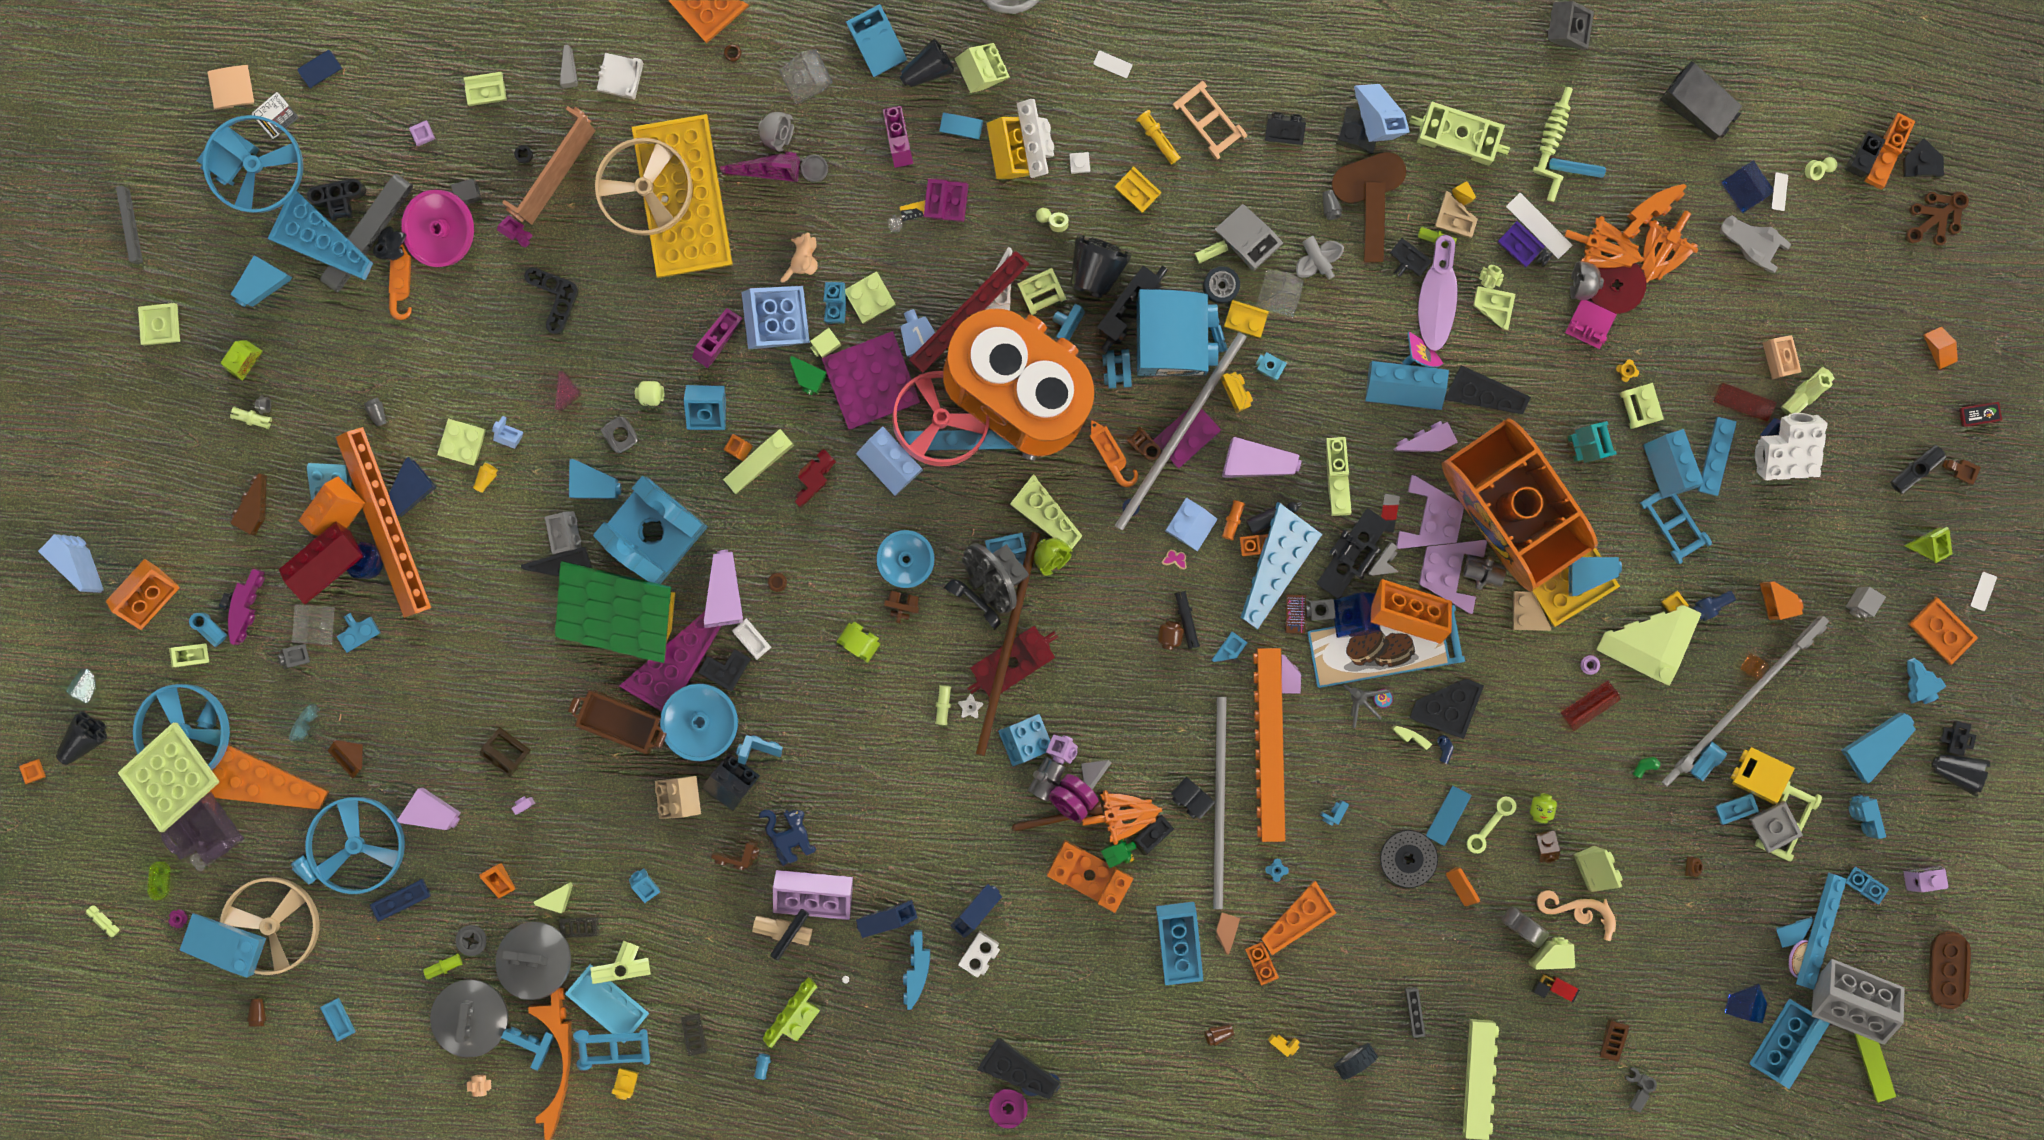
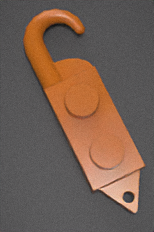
M1091 420L1090 438L1114 478L1123 487L1133 486L1138 480L1137 470H1133L1134 477L1132 480L1126 481L1120 471L1126 465V458L1107 426L1104 427Z

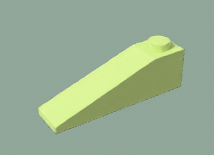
M779 429L723 480L737 494L790 450L794 444Z

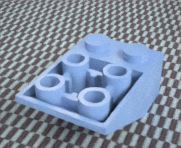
M1380 84L1354 86L1369 142L1393 140L1410 133L1404 112Z

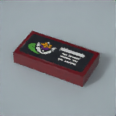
M1999 402L1959 408L1962 427L2002 421Z

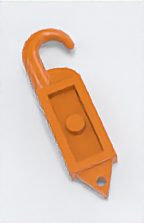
M403 244L399 248H403L404 255L397 260H390L389 311L392 317L397 320L408 318L412 311V308L409 307L405 314L397 312V301L405 300L410 294L411 256L408 255Z

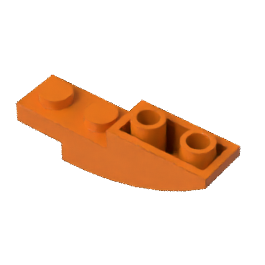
M1900 113L1896 114L1883 137L1885 142L1869 174H1867L1865 182L1880 190L1885 187L1898 155L1902 153L1914 126V120Z
M1681 184L1664 189L1642 202L1627 215L1632 222L1622 232V235L1627 239L1630 237L1633 239L1641 231L1639 227L1642 223L1646 225L1654 216L1656 218L1661 214L1665 216L1672 208L1670 204L1674 200L1678 202L1684 196L1683 190L1687 186Z

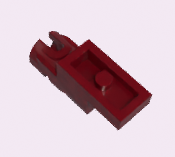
M824 448L817 454L820 463L811 459L799 472L798 478L808 487L807 490L803 488L795 496L797 499L794 502L801 508L829 482L823 475L829 472L836 461Z

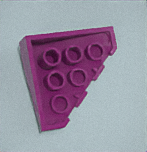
M785 152V155L777 154L720 166V171L723 174L798 182L801 160L799 156H796V153Z

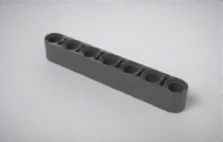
M398 174L393 175L351 233L348 240L364 255L368 253L380 233L411 192L413 185ZM328 266L320 281L335 292H339L351 277V274Z

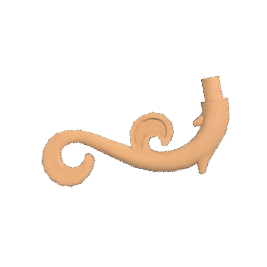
M1551 890L1542 891L1537 896L1536 905L1542 913L1558 914L1574 909L1575 920L1582 924H1588L1593 918L1592 912L1587 910V913L1584 914L1582 912L1583 908L1588 907L1599 911L1604 918L1601 919L1605 930L1603 939L1611 941L1612 934L1616 929V920L1607 899H1604L1603 903L1594 899H1579L1554 909H1548L1545 907V901L1550 898L1554 900L1555 905H1558V896Z

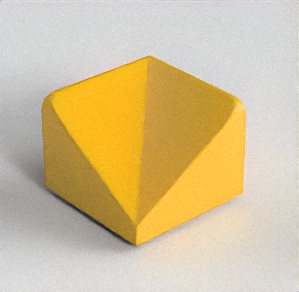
M1467 181L1451 191L1455 199L1463 206L1476 198Z

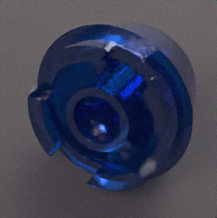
M360 542L358 547L363 557L346 571L353 578L373 579L381 572L383 561L375 545Z

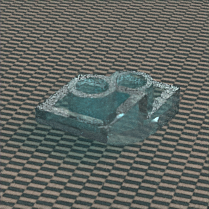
M309 704L300 714L291 730L290 741H301L308 735L307 731L311 727L306 722L309 723L317 717L316 713L320 710L316 704Z

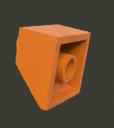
M1774 581L1760 583L1769 620H1782L1803 614V602L1798 598V595Z

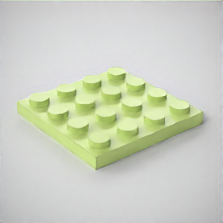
M174 722L118 772L159 832H165L220 782L179 724Z

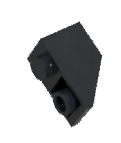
M1868 131L1853 151L1845 170L1861 178L1869 174L1885 139Z

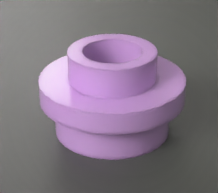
M1589 655L1581 660L1580 667L1585 674L1592 675L1598 672L1600 662L1595 656ZM1589 661L1593 663V667L1591 669L1587 667V663Z

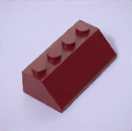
M335 522L278 570L284 583L306 605L359 561L363 555L351 531Z

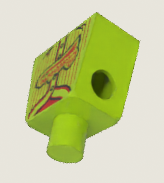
M247 340L235 341L221 361V365L226 371L243 381L263 351Z

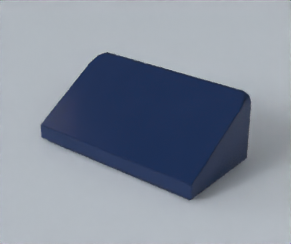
M327 50L298 68L297 71L308 87L312 88L343 68L333 52Z

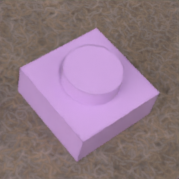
M524 796L515 802L516 806L512 810L515 815L520 814L534 805L535 802L532 797L526 799Z

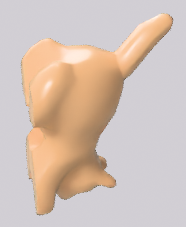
M810 233L791 239L796 245V252L792 257L791 266L780 282L787 281L793 273L812 275L816 272L818 268L817 261L812 257V253L816 249V238L810 237Z

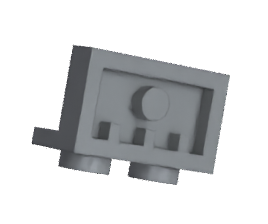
M574 511L545 517L552 554L581 548V538Z

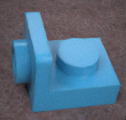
M1342 800L1339 803L1336 802L1331 810L1333 813L1332 817L1321 812L1320 815L1324 817L1322 821L1332 826L1334 823L1339 825L1349 804Z
M645 868L633 873L629 879L631 888L644 903L660 893V889L648 876Z

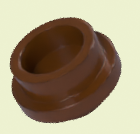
M774 573L768 579V586L772 591L781 592L787 586V579L781 573Z

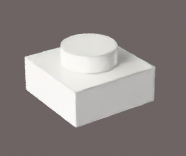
M1089 152L1070 154L1071 174L1090 173Z

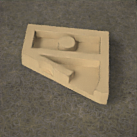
M1446 191L1435 228L1471 239L1478 219L1472 213H1469L1461 203L1455 200L1450 192Z
M1514 591L1513 630L1551 631L1548 620L1533 592Z

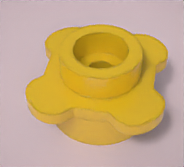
M1629 359L1625 364L1616 367V371L1621 374L1623 382H1628L1631 377L1639 375V370L1634 365L1633 360Z

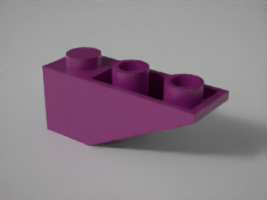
M897 106L883 109L894 167L913 164L902 107Z

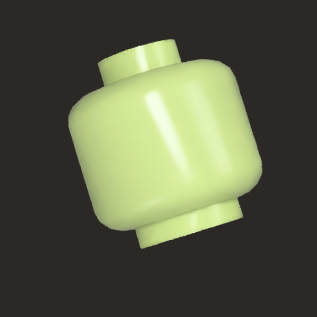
M642 381L638 388H635V398L643 406H658L664 400V387L657 381Z

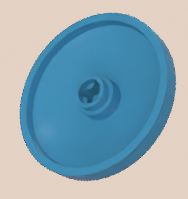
M692 684L679 689L667 700L661 713L660 726L667 733L665 742L673 752L688 760L706 761L721 755L731 745L737 733L738 715L733 702L722 690L708 684Z

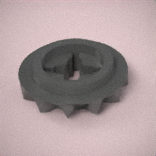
M467 925L457 933L456 946L464 955L475 956L481 953L487 945V936L484 930L477 925ZM474 933V939L477 940V943H473L470 946L469 941L465 938H470Z

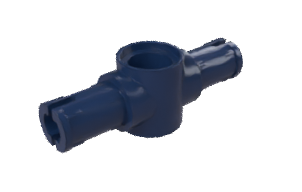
M1728 591L1716 598L1709 596L1696 602L1693 610L1701 613L1699 620L1703 619V621H1706L1718 615V611L1722 607L1736 601V598L1732 591Z

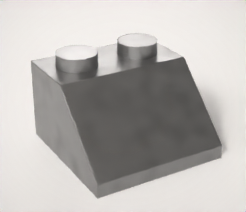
M1574 1L1553 2L1548 40L1557 45L1588 49L1594 11Z

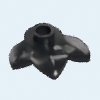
M391 226L385 228L380 233L378 243L373 248L374 256L382 260L399 259L404 255V252L399 247L407 235L400 231L394 232Z

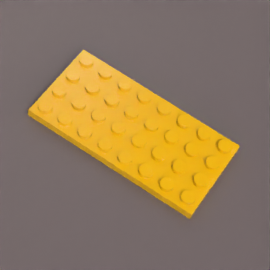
M704 114L632 127L634 139L650 138L659 140L676 150L687 164L692 177V199L684 216L670 229L659 234L650 235L657 278L733 265L708 115ZM643 143L635 145L640 178L644 176L655 144ZM674 154L652 183L653 193L673 218L682 209L688 192V178L685 168L680 159ZM643 196L649 230L658 228L645 196ZM662 196L668 197L667 203L661 201Z

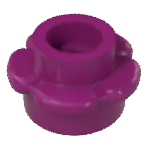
M178 909L169 914L170 919L168 921L172 927L182 928L187 923L188 917L183 910Z

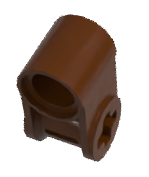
M1140 426L1137 427V431L1130 438L1125 439L1133 449L1150 462L1156 461L1160 456V447ZM1148 448H1155L1157 455L1149 457L1146 453Z

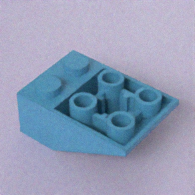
M880 4L846 21L847 27L873 77L907 60Z

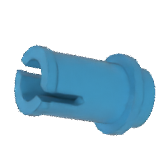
M760 1053L756 1057L757 1066L754 1077L764 1080L766 1079L768 1064L771 1063L770 1055Z

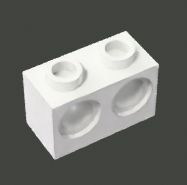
M979 931L960 960L959 966L977 978L980 974L984 975L989 968L988 961L990 958L994 959L1000 950L997 948L999 943ZM983 942H988L991 945V949L988 952L980 949V945ZM972 959H978L981 965L978 968L971 967L970 961Z

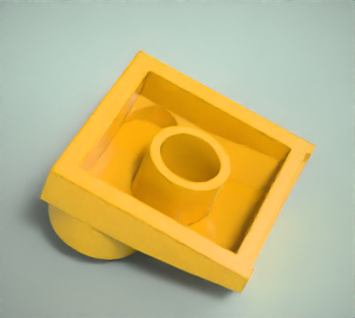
M1236 372L1224 374L1221 377V381L1235 412L1238 413L1250 407V402L1253 399L1249 391L1245 392L1243 387L1245 382L1242 375H1237Z

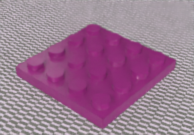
M893 331L822 358L849 430L893 414L899 393L912 380ZM914 386L908 389L900 399L897 412L920 403Z

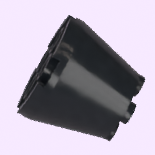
M1078 234L1075 241L1071 282L1074 284L1073 288L1079 291H1084V289L1092 291L1091 295L1102 298L1103 295L1108 294L1129 263L1132 254L1128 251H1125L1124 254L1118 246L1094 237L1087 240L1084 239V235Z

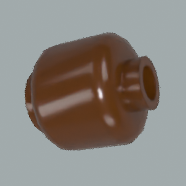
M1166 621V623L1160 625L1157 641L1163 644L1162 648L1173 650L1174 647L1181 646L1184 629L1180 627V623Z

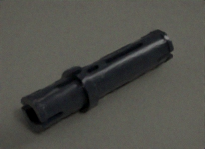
M1186 591L1174 593L1179 609L1177 613L1181 617L1188 649L1200 647L1191 614L1193 610L1189 606Z

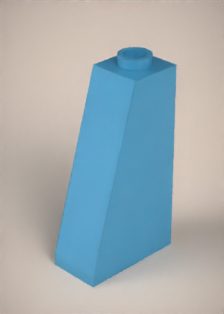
M1896 714L1841 750L1861 782L1870 783L1916 730L1913 726L1914 721L1908 714Z

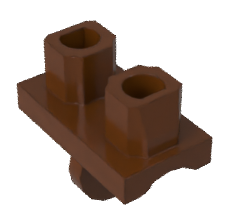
M891 591L888 600H885L884 606L899 609L898 612L891 610L890 616L897 617L896 623L900 624L901 619L909 620L910 614L903 613V610L919 613V597L908 594L905 605L899 603L901 593Z

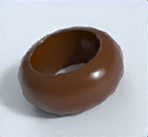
M730 44L726 46L724 56L728 61L735 62L741 57V49L735 44ZM731 48L738 50V54L734 58L729 57L727 54Z

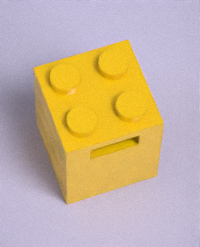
M1752 747L1748 750L1745 749L1739 759L1742 762L1740 768L1736 767L1730 777L1733 779L1732 784L1774 805L1777 804L1795 768ZM1750 758H1752L1757 763L1750 777L1747 778L1742 774Z

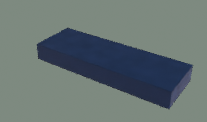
M421 879L370 904V907L379 922L430 897L431 894L424 880Z

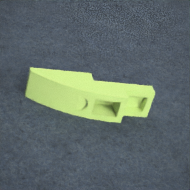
M1346 437L1326 438L1331 516L1351 515Z

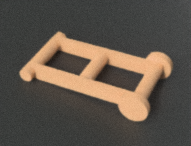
M1201 81L1172 105L1176 110L1181 109L1210 145L1208 150L1211 155L1218 160L1220 158L1219 153L1238 138L1242 137L1245 139L1247 134L1239 124L1234 126L1205 90L1207 85L1204 81ZM1201 92L1214 110L1197 122L1184 104ZM1220 115L1233 133L1216 146L1203 128Z

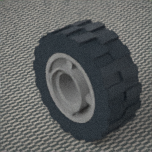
M1367 1043L1342 1057L1336 1062L1334 1068L1342 1080H1346L1369 1067L1377 1060L1378 1056L1370 1043Z

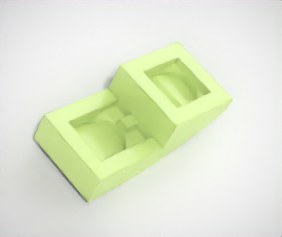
M1394 725L1391 728L1405 742L1413 738L1425 750L1432 745L1414 731Z

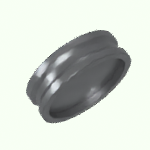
M815 154L809 155L802 161L801 172L808 181L820 182L828 173V165L823 157Z

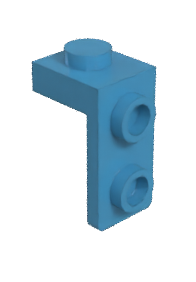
M746 735L743 745L739 744L736 755H738V763L745 765L751 748L781 757L783 747L776 742L763 741L758 736Z

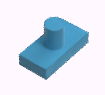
M1075 304L1068 316L1059 311L1055 313L1053 322L1062 326L1056 336L1058 339L1062 337L1068 341L1070 340L1085 314V310L1081 306Z

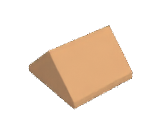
M1792 335L1763 342L1772 380L1801 373Z

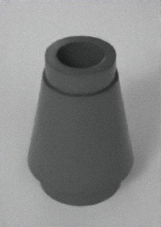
M1333 190L1323 192L1324 216L1327 217V220L1341 217L1343 210Z
M379 398L364 403V409L376 427L387 423L382 401H379Z

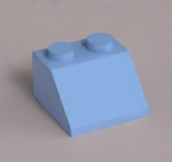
M1185 498L1165 532L1198 551L1216 523L1217 518L1198 504Z

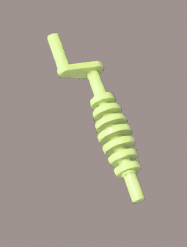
M1565 87L1561 101L1555 104L1554 107L1556 109H1553L1551 112L1553 116H1549L1547 120L1549 123L1545 124L1544 128L1548 131H1543V136L1546 138H1542L1541 141L1545 146H1540L1542 156L1538 167H1533L1532 170L1536 174L1554 179L1547 197V201L1550 202L1555 201L1560 183L1564 177L1545 170L1549 157L1556 152L1552 148H1558L1559 143L1556 141H1561L1563 136L1560 134H1565L1566 131L1563 127H1567V121L1563 119H1568L1569 114L1566 112H1570L1571 108L1568 106L1573 90L1570 87Z

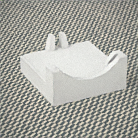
M605 53L603 64L600 66L601 72L599 71L597 91L635 100L644 64L643 61L638 58L630 59Z

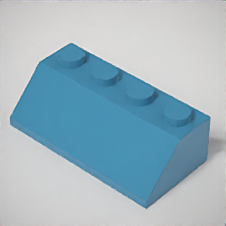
M1372 361L1369 363L1365 401L1442 410L1449 370Z
M1789 999L1749 1065L1790 1089L1830 1023L1813 1017L1810 1010Z

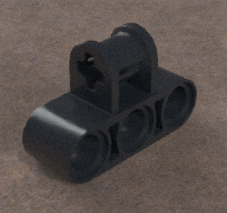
M347 179L312 187L307 192V198L318 207L328 206L330 217L334 222L339 218L353 217L350 201L362 198L366 193V187L357 179ZM358 184V191L352 193V187ZM339 188L340 194L337 197H334V190ZM321 193V199L315 201V195Z

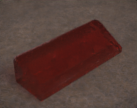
M1725 383L1719 384L1713 401L1768 422L1777 404L1775 401Z
M1606 681L1563 710L1561 715L1570 728L1576 731L1621 700L1620 694L1609 681Z

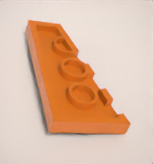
M1314 880L1261 939L1271 955L1335 915L1336 911Z

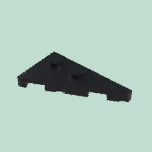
M584 546L522 564L521 568L527 571L559 576L561 561L592 568L587 547Z

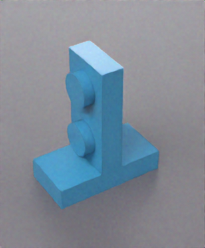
M515 1027L504 1030L501 1038L536 1053L530 1068L539 1070L555 1037L550 1029L546 1031L542 1042H539L540 1039L536 1036L521 1034L522 1031Z

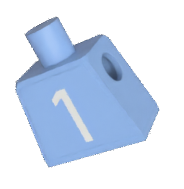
M914 309L904 313L907 323L900 326L908 358L912 357L935 333L926 316L918 319Z

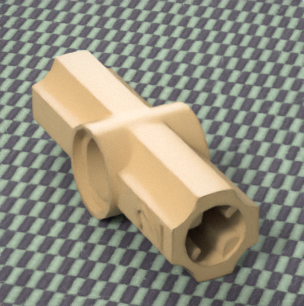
M756 916L752 932L771 936L772 939L780 941L792 922ZM802 926L792 942L809 945L813 929Z

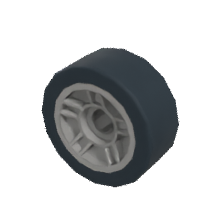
M1220 266L1212 269L1207 274L1203 289L1205 294H1208L1210 301L1216 304H1226L1237 296L1240 290V280L1234 270ZM1221 281H1223L1225 284V288L1223 289L1219 288L1218 284L1221 283Z

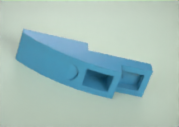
M915 930L914 935L910 936L911 946H914V954H911V966H914V968H908L907 973L903 974V985H907V993H904V1005H907V1010H911L917 1002L929 970L930 949H923V930Z

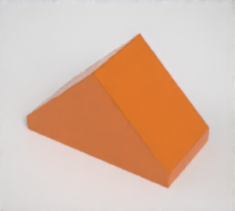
M1943 327L1923 335L1938 369L1958 361L1957 342Z
M502 863L479 875L498 898L515 890V886Z

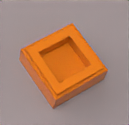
M40 759L19 766L25 784L46 777Z

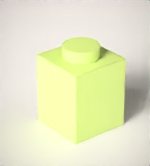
M828 328L811 340L813 346L810 348L816 356L821 355L824 358L839 348L841 344L830 328Z

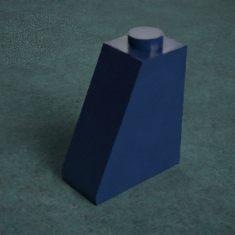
M407 457L388 494L396 515L404 516L436 489L437 486L413 458Z
M987 884L950 926L963 938L967 937L1002 898L999 890Z
M912 900L857 919V929L861 933L862 938L902 927L918 917Z

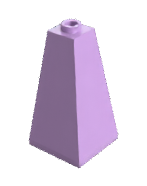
M1233 437L1230 441L1222 477L1294 475L1295 471L1300 469L1301 460H1298V454Z

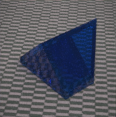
M1757 984L1731 995L1729 994L1725 1013L1747 1021L1763 1023L1768 1004L1760 985Z

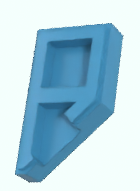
M1231 632L1211 661L1217 662L1237 658L1248 642L1234 632Z

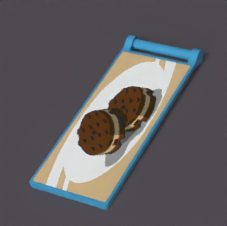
M1452 605V627L1450 633L1454 658H1449L1446 639L1439 644L1371 623V620L1308 631L1317 687L1465 662V657L1462 656L1455 619V605Z

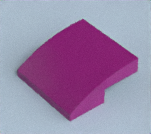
M928 179L923 217L964 222L969 184Z

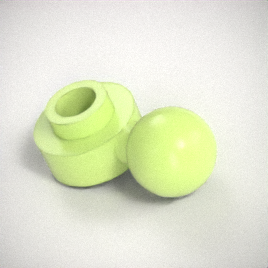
M1827 157L1823 162L1812 160L1806 165L1805 175L1809 179L1819 180L1825 172L1836 170L1837 161L1833 157Z
M1047 208L1037 210V220L1041 223L1049 222L1051 230L1063 232L1068 228V217L1064 213H1054L1051 215L1050 210Z

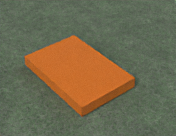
M1935 597L1908 624L1949 665H1952L1978 639L1938 597Z

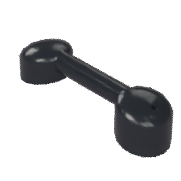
M951 579L943 587L959 598L965 594L985 612L983 616L994 630L1000 626L1001 620L999 615L968 588L965 583L957 579Z

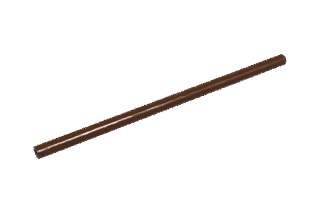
M1031 532L1023 567L1029 576L1018 583L1017 602L1015 608L1011 610L976 750V755L985 756L1034 562V554L1040 538V534L1036 532Z

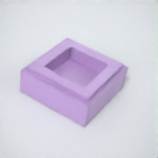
M427 120L409 128L417 146L435 139Z

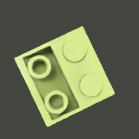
M994 43L968 48L954 58L970 93L987 89L1010 77Z

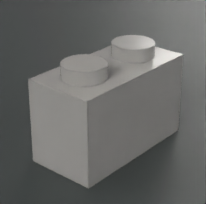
M1858 587L1846 608L1851 610L1849 613L1857 618L1874 617L1886 596L1871 587Z

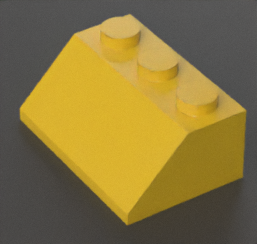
M1000 117L986 123L996 178L1013 179L1029 176L1019 117Z

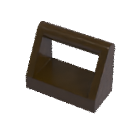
M499 727L483 745L479 755L508 777H511L531 750ZM498 736L522 753L514 763L492 747Z

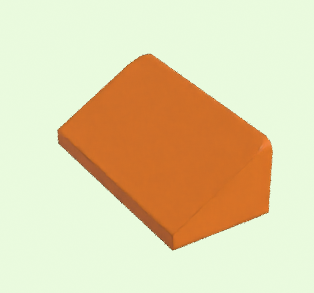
M1455 867L1446 873L1448 880L1464 906L1480 902L1478 895L1460 867Z

